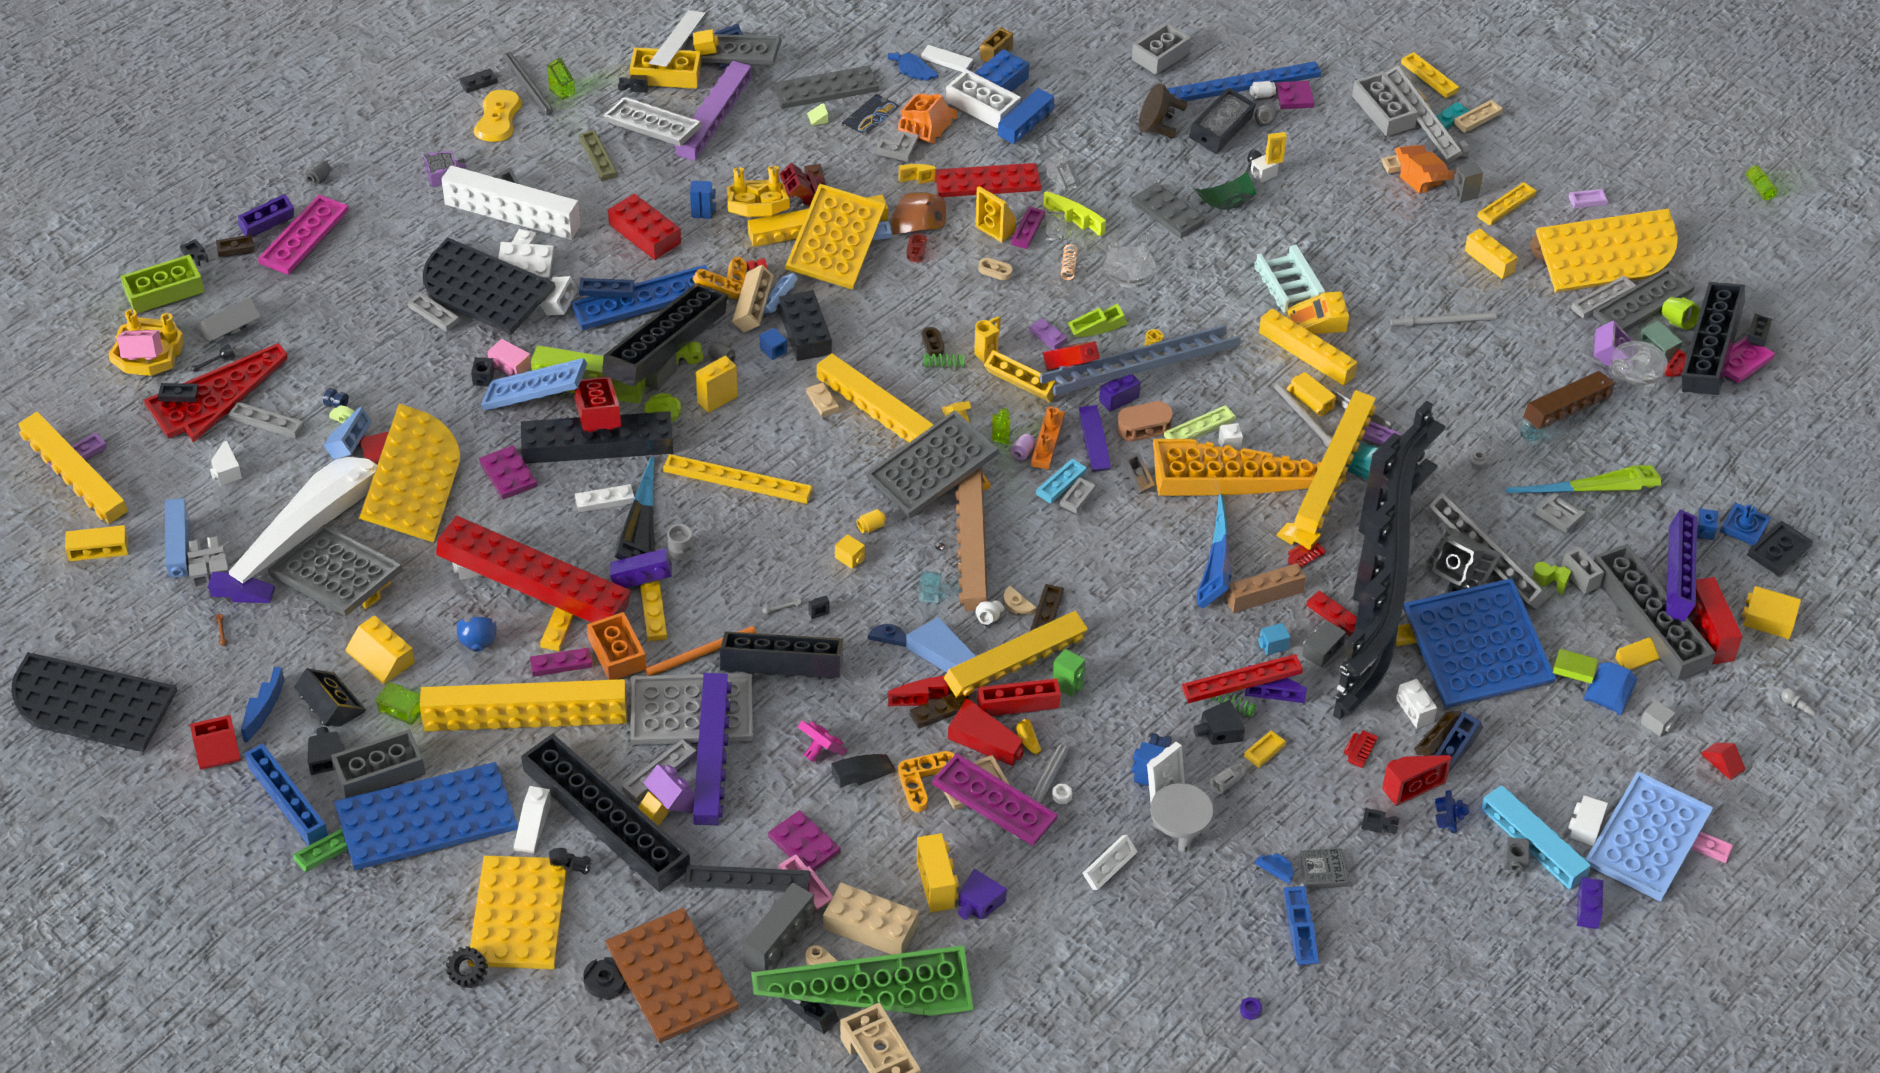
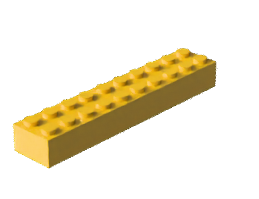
M625 679L421 687L420 711L424 731L431 732L627 723Z

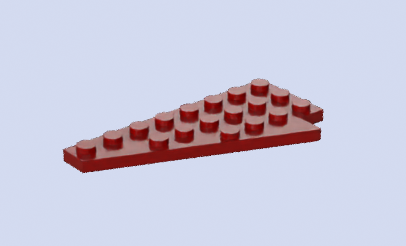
M277 343L185 382L187 384L199 385L196 402H160L158 394L144 399V404L168 439L186 432L192 442H195L223 416L228 414L237 402L244 399L288 359L287 353Z

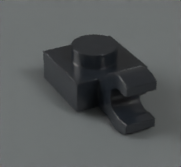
M630 75V78L620 77L618 90L624 91L630 88L631 92L647 93V75Z

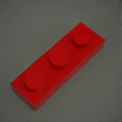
M1319 590L1307 600L1306 606L1344 630L1348 636L1354 633L1357 616Z

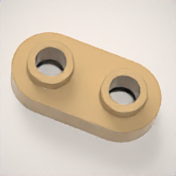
M983 258L979 261L978 270L981 274L999 280H1008L1012 277V266L992 258Z
M813 945L805 952V960L808 965L838 962L826 949L819 945Z

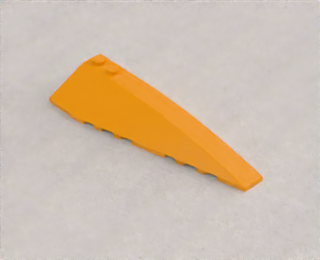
M1153 439L1155 479L1159 496L1241 495L1307 489L1310 487L1321 462L1317 464L1311 463L1307 459H1301L1300 461L1292 460L1290 456L1282 455V458L1275 457L1273 453L1245 448L1236 450L1228 445L1219 447L1214 446V443L1211 442L1202 444L1197 443L1195 439ZM1343 477L1340 478V479L1343 480L1342 483L1346 482V477H1345V478H1343Z

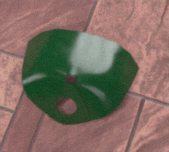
M1248 171L1233 181L1206 189L1193 188L1208 205L1222 210L1240 206L1256 195Z

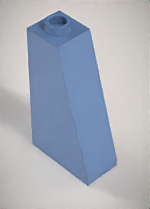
M185 498L165 500L166 567L169 577L189 576L187 552H189L191 523Z
M939 617L906 635V648L945 672H948L950 668L976 657Z

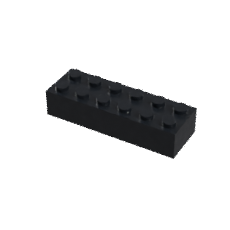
M725 631L720 648V670L729 673L739 671L748 674L803 675L808 678L819 676L834 679L840 678L843 662V639Z

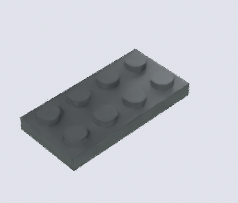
M1157 182L1132 197L1134 205L1179 238L1205 223L1204 216Z

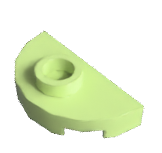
M340 405L330 412L329 418L343 423L355 411Z

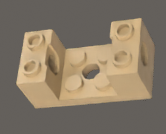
M880 1002L840 1020L843 1044L850 1055L858 1053L869 1073H921V1069ZM883 1044L886 1048L884 1050H877L875 1046Z

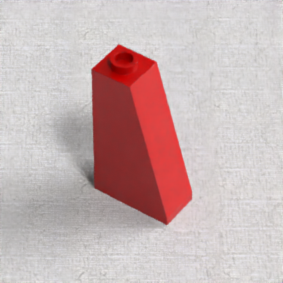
M1096 341L1072 344L1042 352L1046 370L1060 368V366L1066 367L1100 359Z
M969 699L965 700L948 726L949 740L984 755H993L994 759L1010 766H1014L1015 762L1021 760L1024 754V749H1022L1023 740Z

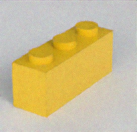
M1480 228L1467 236L1465 252L1502 280L1515 272L1518 256Z
M125 525L66 531L65 550L69 562L128 555V535Z

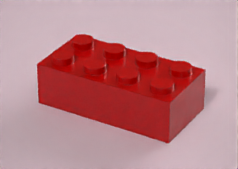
M635 193L608 209L609 225L654 260L681 244V228Z
M611 378L581 379L578 388L574 390L583 431L593 432L597 429L606 428L611 430L621 427L620 406Z
M1715 577L1696 579V603L1689 614L1691 623L1715 652L1712 664L1733 662L1743 637Z

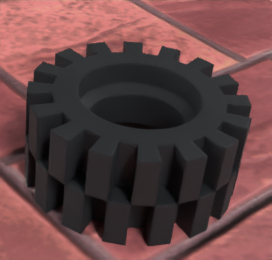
M465 946V949L459 947V951L456 952L454 950L452 952L454 955L447 958L449 963H446L448 968L446 973L455 984L462 988H465V986L472 988V985L478 986V981L483 982V975H487V960L473 947ZM464 960H472L474 962L473 972L468 975H462L459 971L460 964Z

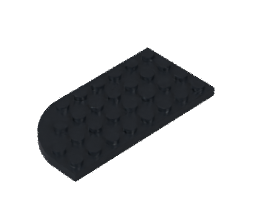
M448 237L429 256L423 269V283L427 293L435 302L510 335L517 330L556 288L555 282Z
M27 652L14 674L11 685L15 707L23 719L31 725L48 731L140 752L145 751L177 692L176 685Z

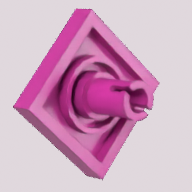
M801 721L798 725L799 729L814 740L806 753H804V756L812 762H815L824 747L842 756L848 750L842 746V740L834 735H830L829 731L823 726L817 725L812 721L810 723Z

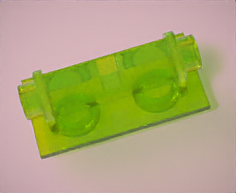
M1002 408L998 414H992L991 440L1009 445L1011 418H1009L1010 412L1007 408Z

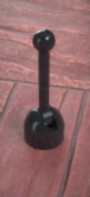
M1251 150L1247 156L1249 165L1245 172L1248 171L1249 173L1252 160L1262 156L1259 151Z
M227 344L220 349L218 356L199 365H193L192 371L198 372L199 368L220 358L224 360L234 358L235 354L231 346Z

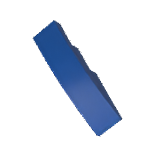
M282 667L273 668L270 683H261L258 698L249 697L241 726L244 742H248L271 713L285 680Z
M1305 886L1284 887L1285 906L1297 966L1319 964L1314 922L1311 920Z

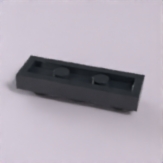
M1754 314L1746 341L1754 346H1764L1772 319Z

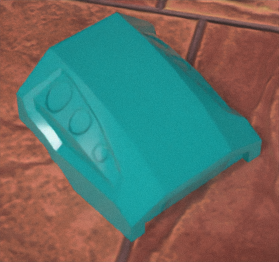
M1361 443L1357 452H1352L1354 457L1351 465H1346L1348 472L1368 480L1372 454L1379 447Z

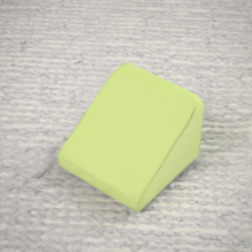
M824 103L807 113L812 126L828 123V112Z

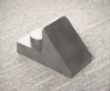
M1139 451L1122 459L1123 479L1130 478L1137 494L1155 485Z

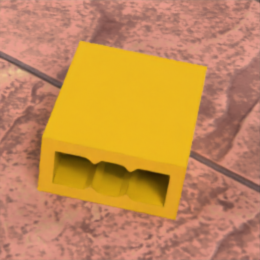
M726 355L696 371L697 403L708 413L738 397L737 366Z
M1755 586L1753 593L1748 592L1745 603L1749 604V606H1744L1741 616L1745 618L1743 626L1789 639L1801 599Z

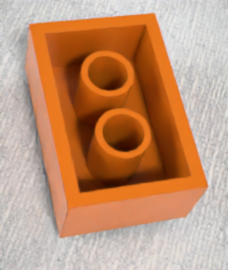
M624 612L587 624L588 640L608 680H616L647 668L646 654Z

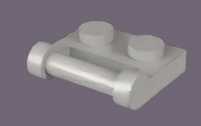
M1553 493L1535 512V514L1565 533L1572 529L1579 521L1581 522L1586 516L1584 510H1578L1561 499L1557 493Z

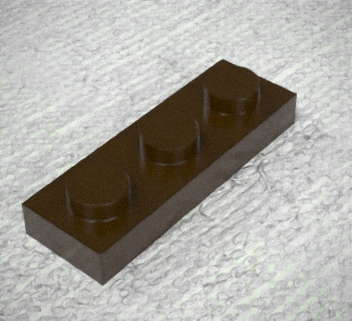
M952 693L910 709V716L918 729L956 715L969 697L968 695L964 696V694L956 697Z
M1446 712L1414 748L1417 755L1434 754L1438 750V746L1444 742L1462 712Z

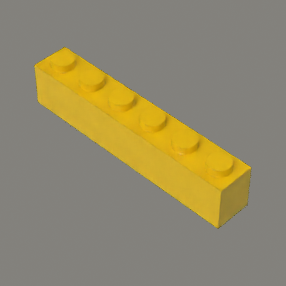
M1273 308L1261 317L1259 333L1343 386L1355 377L1358 361Z

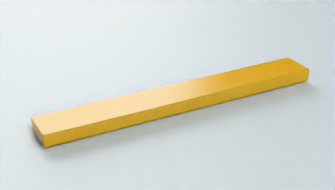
M669 454L663 467V471L806 504L813 491V486L671 454Z

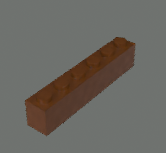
M1597 371L1529 402L1523 417L1540 430L1563 420L1565 417L1574 415L1580 410H1585L1593 404L1596 405L1600 401L1610 398L1613 394L1615 382L1601 371Z

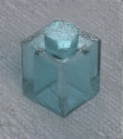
M922 571L919 584V601L938 603L941 590V573Z

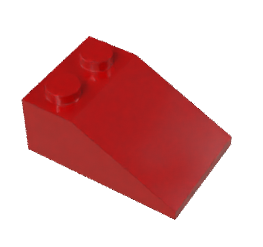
M1450 755L1406 756L1398 760L1394 759L1387 764L1382 790L1395 806L1409 801L1446 783L1452 757Z

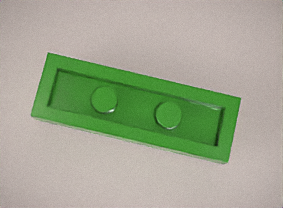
M342 828L294 853L293 860L305 872H308L347 851Z

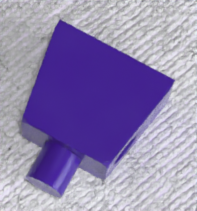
M974 869L959 892L958 904L961 908L958 910V915L964 920H967L972 914L979 919H984L1006 902L1007 888Z

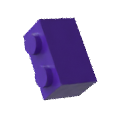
M1133 374L1111 380L1100 386L1099 402L1109 412L1128 404L1140 397L1141 382Z
M1582 877L1578 889L1577 926L1598 929L1603 912V880Z

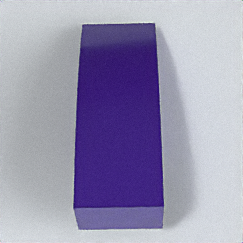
M213 572L208 584L212 597H231L232 602L270 603L275 590L274 585L254 578L241 583L225 572Z

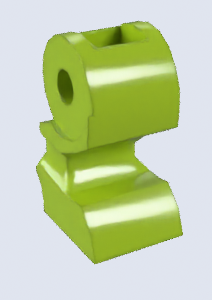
M690 342L676 353L677 365L679 364L678 360L680 357H684L689 365L701 362L704 358L701 344Z
M1538 562L1534 565L1532 578L1542 587L1547 586L1552 581L1557 582L1556 590L1563 595L1571 570L1565 566L1557 567L1553 565L1551 567L1546 562Z

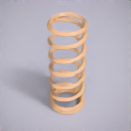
M1071 244L1064 247L1061 277L1065 280H1072L1075 277L1074 272L1078 248ZM1069 246H1074V247L1076 248V250H1074V249H1068V250H1066V248L1069 247ZM1072 250V251H1075V252H1074V253H1068L1067 251ZM1063 272L1066 273V274H1073V276H1072V277H1066V276L1063 274Z

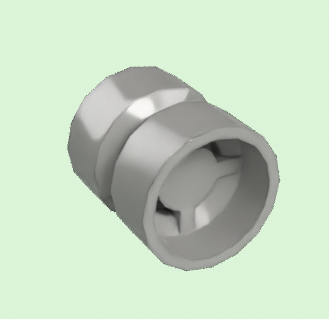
M676 524L670 527L667 532L669 555L679 561L690 558L693 554L691 528L684 524Z

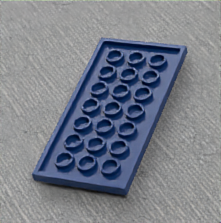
M496 762L334 801L354 870L518 830V823Z

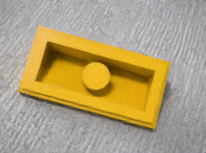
M1648 637L1619 648L1615 659L1622 667L1633 670L1659 660V656L1652 639Z

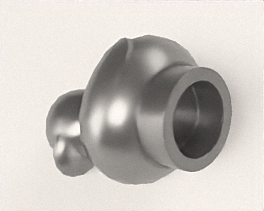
M1273 105L1258 107L1254 116L1256 122L1264 126L1272 123L1276 117V107Z

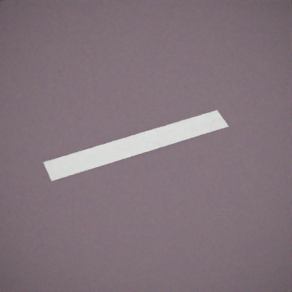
M688 10L649 64L667 66L705 12Z

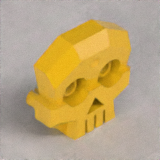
M774 165V172L772 166L768 167L769 179L744 181V168L739 167L740 174H738V167L733 169L734 183L726 187L728 211L730 213L748 218L771 217L790 208V201L784 184L779 180V166Z
M132 309L125 312L127 324L120 326L116 339L123 331L159 330L163 351L155 359L140 357L135 360H129L128 358H121L117 339L108 353L110 362L128 374L152 376L172 369L175 366L176 357L181 353L184 345L183 333L173 322L172 314L169 313L167 315V313H164L160 317L161 320L139 318L137 317L136 310L133 309V314Z

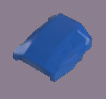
M1600 663L1583 700L1596 703L1617 712L1621 716L1637 684L1638 678L1631 670L1615 663Z

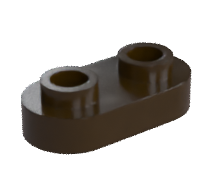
M934 327L925 328L922 331V341L926 352L931 357L933 353L936 357L940 353L943 355L945 345L939 330Z

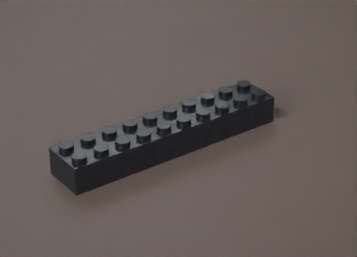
M699 283L694 284L605 353L602 374L611 379L621 381L626 385L636 386L726 313L728 295Z
M552 733L521 756L523 771L542 788L550 789V795L658 892L662 891L686 872L687 865H690V853L556 735Z

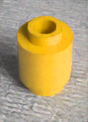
M875 509L861 515L856 522L861 533H870L885 526L886 517L883 511Z

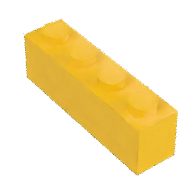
M992 350L984 364L988 373L1051 403L1055 396L1053 394L1054 385H1058L1055 380L1041 384V373Z

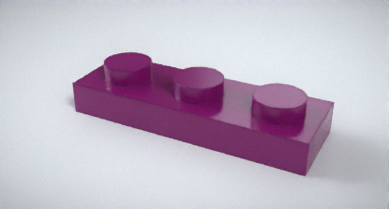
M1028 207L1011 239V245L1028 249L1045 217V210Z
M589 647L530 657L533 677L592 668Z

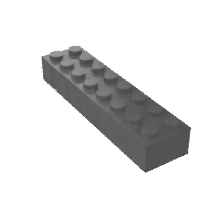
M1628 544L1595 555L1594 562L1604 571L1601 584L1644 639L1648 637L1652 639L1659 658L1677 680L1711 668L1715 656L1713 649L1688 618L1685 621H1681L1666 614L1667 592Z

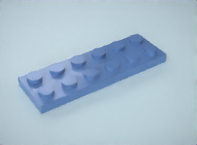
M582 358L492 380L481 406L485 411L522 401L526 402L535 398H542L547 395L559 394L568 390H575L580 384L587 362Z

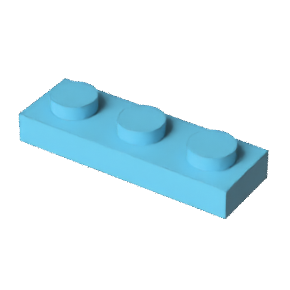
M1071 459L1036 489V495L1051 504L1070 488L1079 477L1081 478L1086 474L1087 467Z

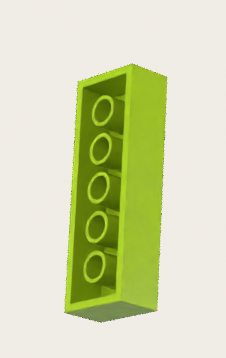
M537 345L531 359L533 371L584 358L587 366L582 379L608 377L602 374L604 356ZM645 378L634 387L616 379H611L618 400L641 403L646 390ZM568 390L565 392L574 393V390Z

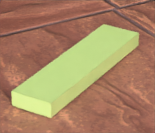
M1225 405L1165 431L1164 437L1166 439H1196L1219 429L1220 425H1228L1235 422L1236 416Z

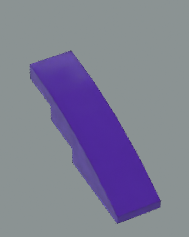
M1097 405L1079 407L1083 440L1086 444L1091 471L1110 470L1109 454Z

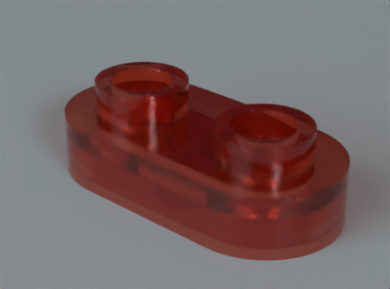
M914 233L909 237L906 257L909 261L919 262L923 260L927 245V238L924 234Z

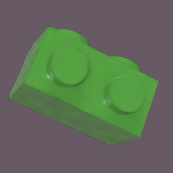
M1064 649L1054 661L1053 679H1058L1060 691L1073 697L1077 691L1080 692L1085 684V681H1083L1086 672L1085 659L1078 654Z

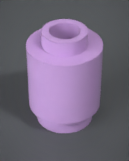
M1030 434L1019 436L1010 450L1015 459L1025 460L1035 447L1034 437Z

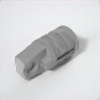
M1241 763L1225 768L1210 779L1211 787L1218 794H1222L1235 785L1246 774V771Z

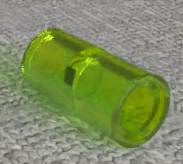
M1759 165L1752 166L1747 170L1746 178L1763 200H1771L1777 195L1778 189Z

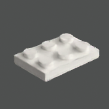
M501 242L498 259L550 280L554 246Z
M1177 742L1165 748L1161 754L1151 759L1147 764L1150 802L1161 788L1170 784H1185L1182 745Z

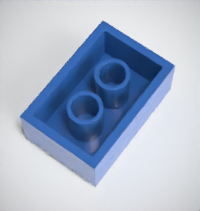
M1003 49L974 73L1013 92L1029 78V62Z

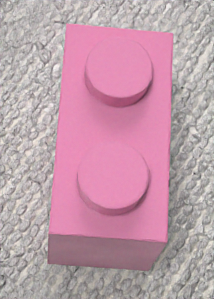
M159 330L123 331L117 337L121 358H128L129 360H135L140 357L155 359L163 351Z
M503 339L487 351L488 358H493L494 368L505 372L508 376L524 373L531 367L530 353Z

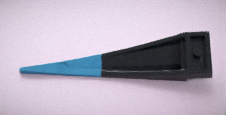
M654 456L648 462L616 543L617 547L614 557L621 560L656 551L653 523Z

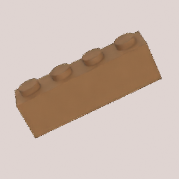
M1296 563L1229 583L1225 600L1232 612L1236 613L1302 593L1306 576Z

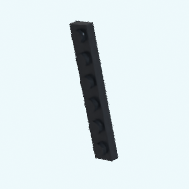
M687 865L685 886L691 888L785 892L794 883L809 891L811 872L809 870Z

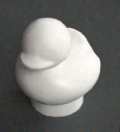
M997 600L992 602L983 601L976 608V617L982 624L994 623L999 619L1000 613L1004 611V606Z

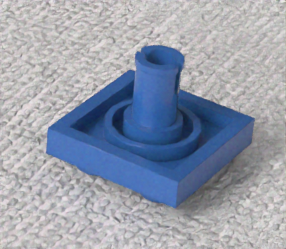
M1735 502L1720 532L1754 546L1762 537L1771 517L1757 512L1755 506L1751 509L1752 505L1743 506Z

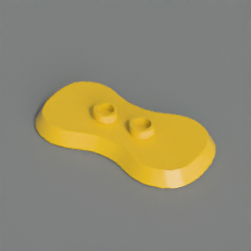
M509 90L491 91L483 101L484 115L474 128L475 136L490 142H500L508 139L514 131L513 117L522 106L521 97Z

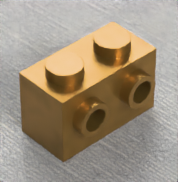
M999 27L981 43L980 59L988 62L1003 49L1010 52L1013 49L1014 33Z

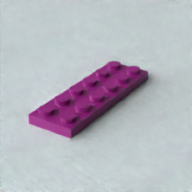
M958 753L952 757L932 780V784L1033 847L1058 817V814Z

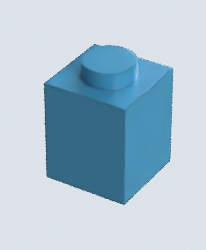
M1280 623L1261 628L1258 643L1260 648L1264 649L1266 655L1289 650L1291 637L1284 624Z

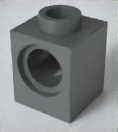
M1508 837L1505 846L1504 869L1514 872H1525L1529 860V840Z

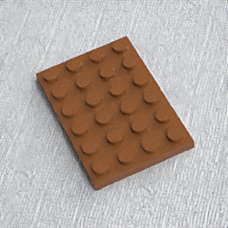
M684 907L605 940L609 952L659 1043L739 1009L738 1002Z

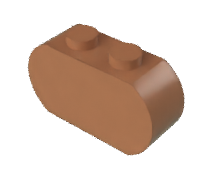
M1161 401L1123 408L1118 414L1117 432L1121 438L1130 442L1164 435L1165 431L1171 429L1172 409Z

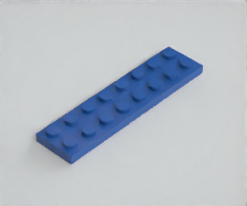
M705 264L636 283L633 298L589 296L571 301V308L582 330L665 308L696 284L693 281V277L698 269L708 270Z

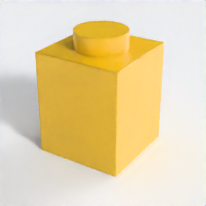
M713 29L693 33L695 50L700 51L701 56L717 53L719 39L717 35H714Z
M847 534L835 544V558L853 569L864 561L865 545Z
M648 792L638 806L646 816L659 826L670 811L652 792Z

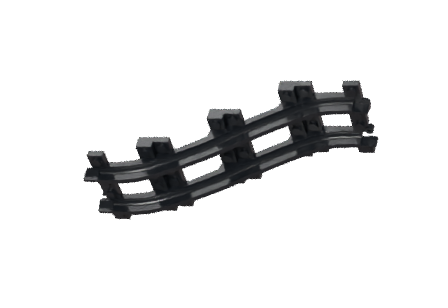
M1429 401L1424 402L1416 410L1413 425L1402 436L1394 432L1372 454L1358 532L1365 535L1353 599L1359 602L1354 633L1347 639L1344 655L1349 658L1339 668L1341 675L1336 689L1339 692L1335 696L1336 702L1333 716L1339 720L1345 714H1353L1372 695L1387 674L1393 658L1398 625L1405 600L1409 568L1410 499L1413 493L1438 466L1428 459H1424L1420 464L1417 462L1423 459L1424 451L1446 428L1445 425L1434 420V417H1432L1433 404Z

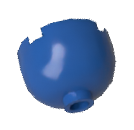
M472 617L470 622H465V619L457 622V636L460 643L474 652L483 651L484 648L493 643L496 637V621L492 623L491 618Z

